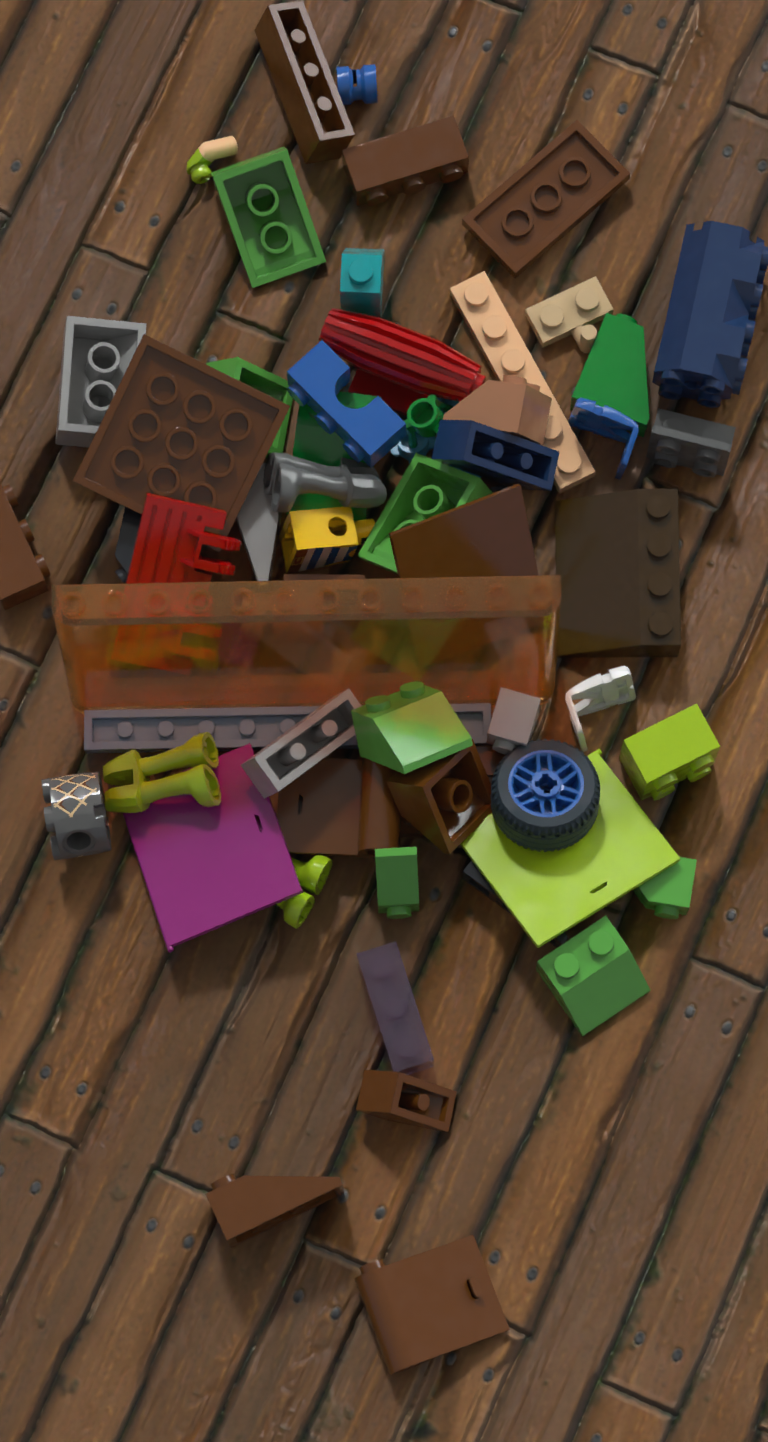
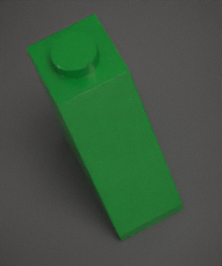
M606 312L573 392L570 410H573L576 400L581 397L596 401V405L601 407L607 405L633 419L638 424V436L644 437L649 422L644 326L638 325V322L628 315L621 313L612 315Z

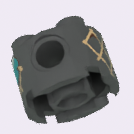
M99 771L42 779L45 803H51V806L44 807L47 832H56V836H50L54 861L111 851L109 821L106 816L104 790Z

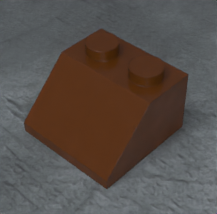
M473 739V746L406 774L397 771L387 780L400 815L446 854H451L492 813L491 783Z

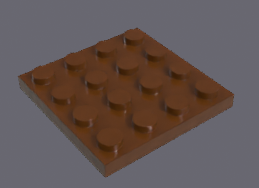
M144 334L73 481L142 514L147 493L225 510L227 515L223 530L205 526L204 531L228 536L290 406ZM206 545L218 552L221 550L219 547Z

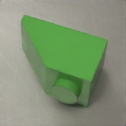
M417 847L375 849L378 913H387V918L390 919L411 917V911H419Z
M680 857L678 863L635 888L633 892L646 909L655 910V916L666 919H678L679 914L687 915L690 908L697 860Z

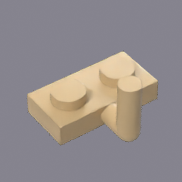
M595 276L525 309V316L542 348L572 334L580 350L583 353H590L597 336V330L592 324L603 320L606 312L613 315L614 309Z

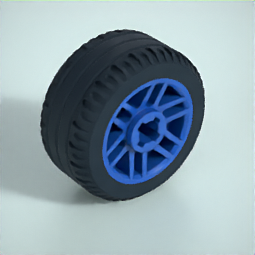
M554 739L531 740L527 746L518 745L517 748H513V751L508 752L497 765L491 783V810L499 829L512 842H517V845L538 852L540 850L553 852L556 849L559 851L579 842L592 828L599 810L600 781L592 762L578 748H574L573 745H568L566 742L554 741Z

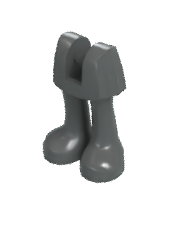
M278 452L270 453L266 460L263 479L264 492L266 495H272V509L274 512H289L297 496L308 493L321 494L338 499L339 503L344 507L375 508L386 500V488L381 479H379L376 469L374 467L370 468L364 462H356L355 460L341 457L339 466H326L294 457L288 453Z

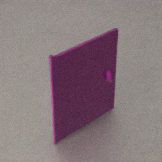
M250 743L218 756L219 764L217 768L212 770L220 785L221 802L219 805L203 807L192 795L182 794L152 802L148 809L142 812L123 813L168 952H173V947L303 893L270 796L264 799L240 766L255 755Z

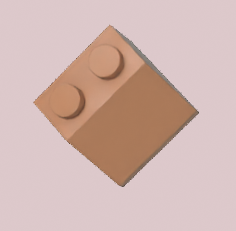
M503 375L502 381L487 380L447 411L443 416V420H472L536 444L544 445L552 398L539 392L540 386L527 383L525 378Z

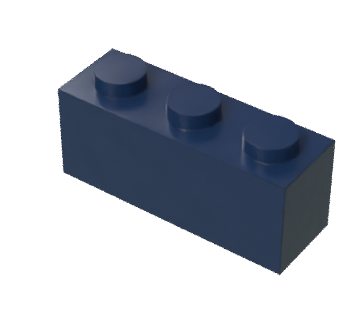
M440 420L432 459L508 486L519 484L522 490L552 491L560 452L472 420Z

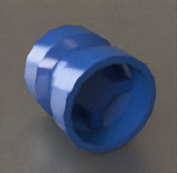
M375 64L363 65L361 69L352 70L349 66L336 67L337 87L343 105H351L353 101L362 100L365 104L378 103Z

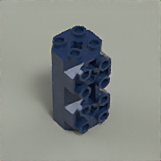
M716 221L703 222L702 229L694 230L695 223L686 225L652 383L659 386L658 394L664 398L678 400L681 397L697 400V403L702 406L717 408L720 407L722 400L730 399L731 394L739 395L748 361L749 347L754 333L755 318L762 295L763 281L768 266V247L764 246V240L758 236L756 243L749 240L750 231L744 227Z

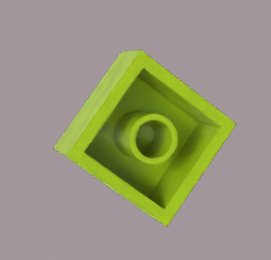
M696 703L624 739L619 760L641 801L650 796L655 801L672 793L675 790L674 784L686 778L690 782H695L708 775L712 771L710 766L715 763L720 745Z

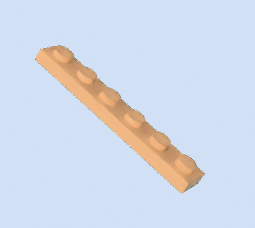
M485 271L451 287L449 294L497 381H502L503 375L525 378L527 383L539 385V392L552 398L544 445L542 446L560 452L553 481L559 494L595 477L596 471Z

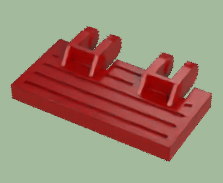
M151 493L146 494L111 643V652L190 669L193 650L207 653L215 652L216 642L205 637L183 634L181 631L183 622L209 629L221 628L222 618L185 608L186 604L201 608L205 607L212 572L234 575L235 565L229 561L200 556L202 544L219 547L227 551L240 550L242 541L204 531L205 526L223 530L227 515L225 510Z

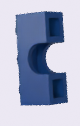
M323 340L287 371L289 385L287 391L290 396L302 407L308 404L317 414L315 419L328 434L335 432L345 442L342 444L345 451L356 462L363 460L372 468L406 437V423L379 396L374 398L365 407L358 409L345 407L338 401L337 394L351 381L350 367Z

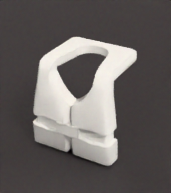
M620 666L609 669V673L602 676L600 673L567 691L565 700L582 752L588 749L579 716L636 699L633 680L628 667ZM575 699H583L576 705H574L572 701Z

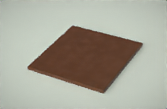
M515 484L389 533L415 655L419 663L546 612L521 485Z

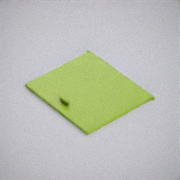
M600 749L587 756L595 767L600 781L599 810L592 828L579 842L559 851L557 849L553 852H544V850H540V852L532 851L530 848L526 849L523 846L517 845V842L514 843L508 839L506 834H503L491 813L460 844L537 948L680 861L677 853L600 756L602 751Z

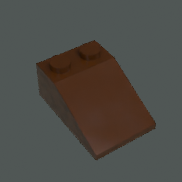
M229 1174L211 1184L213 1190L205 1195L227 1242L232 1248L344 1194V1188L340 1177L244 1175L236 1179L234 1174Z

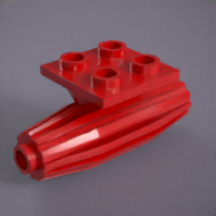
M332 308L325 319L319 336V342L323 340L342 360L358 368L349 387V393L379 396L393 411L407 416L410 405L418 399L427 398L430 394H434L436 397L460 402L484 384L486 376L480 374L482 366L437 339L380 317Z

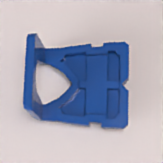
M582 397L577 399L568 420L571 427L626 443L615 478L621 479L639 432L638 424L630 417L607 405L601 407L596 405V401Z

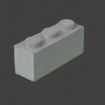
M349 688L325 702L240 766L264 799L279 792L356 735L351 710L361 707V704Z

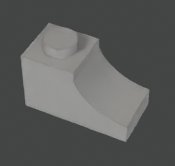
M501 687L487 732L486 743L492 744L493 750L505 755L513 751V748H517L518 745L527 746L532 733H534L541 698Z

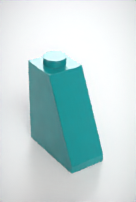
M344 249L341 259L340 278L341 310L381 318L384 249Z

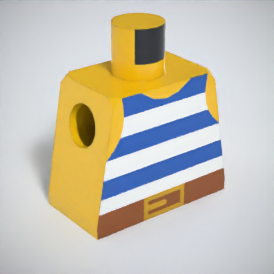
M351 507L289 512L279 535L286 572L294 573L350 561L358 545L364 544L375 525L374 520L354 521Z

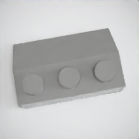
M75 316L66 317L63 333L55 444L78 447L90 446L143 335H146V323Z

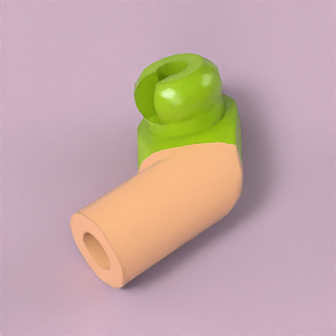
M227 136L203 142L187 162V174L191 175L192 181L196 184L209 181L210 173L212 172L209 166L214 160L237 154L238 146L236 139L233 136Z

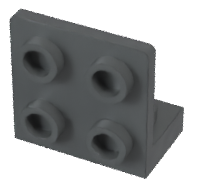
M658 408L646 457L653 459L654 463L662 467L675 468L677 465L692 468L695 474L703 477L724 476L736 427Z

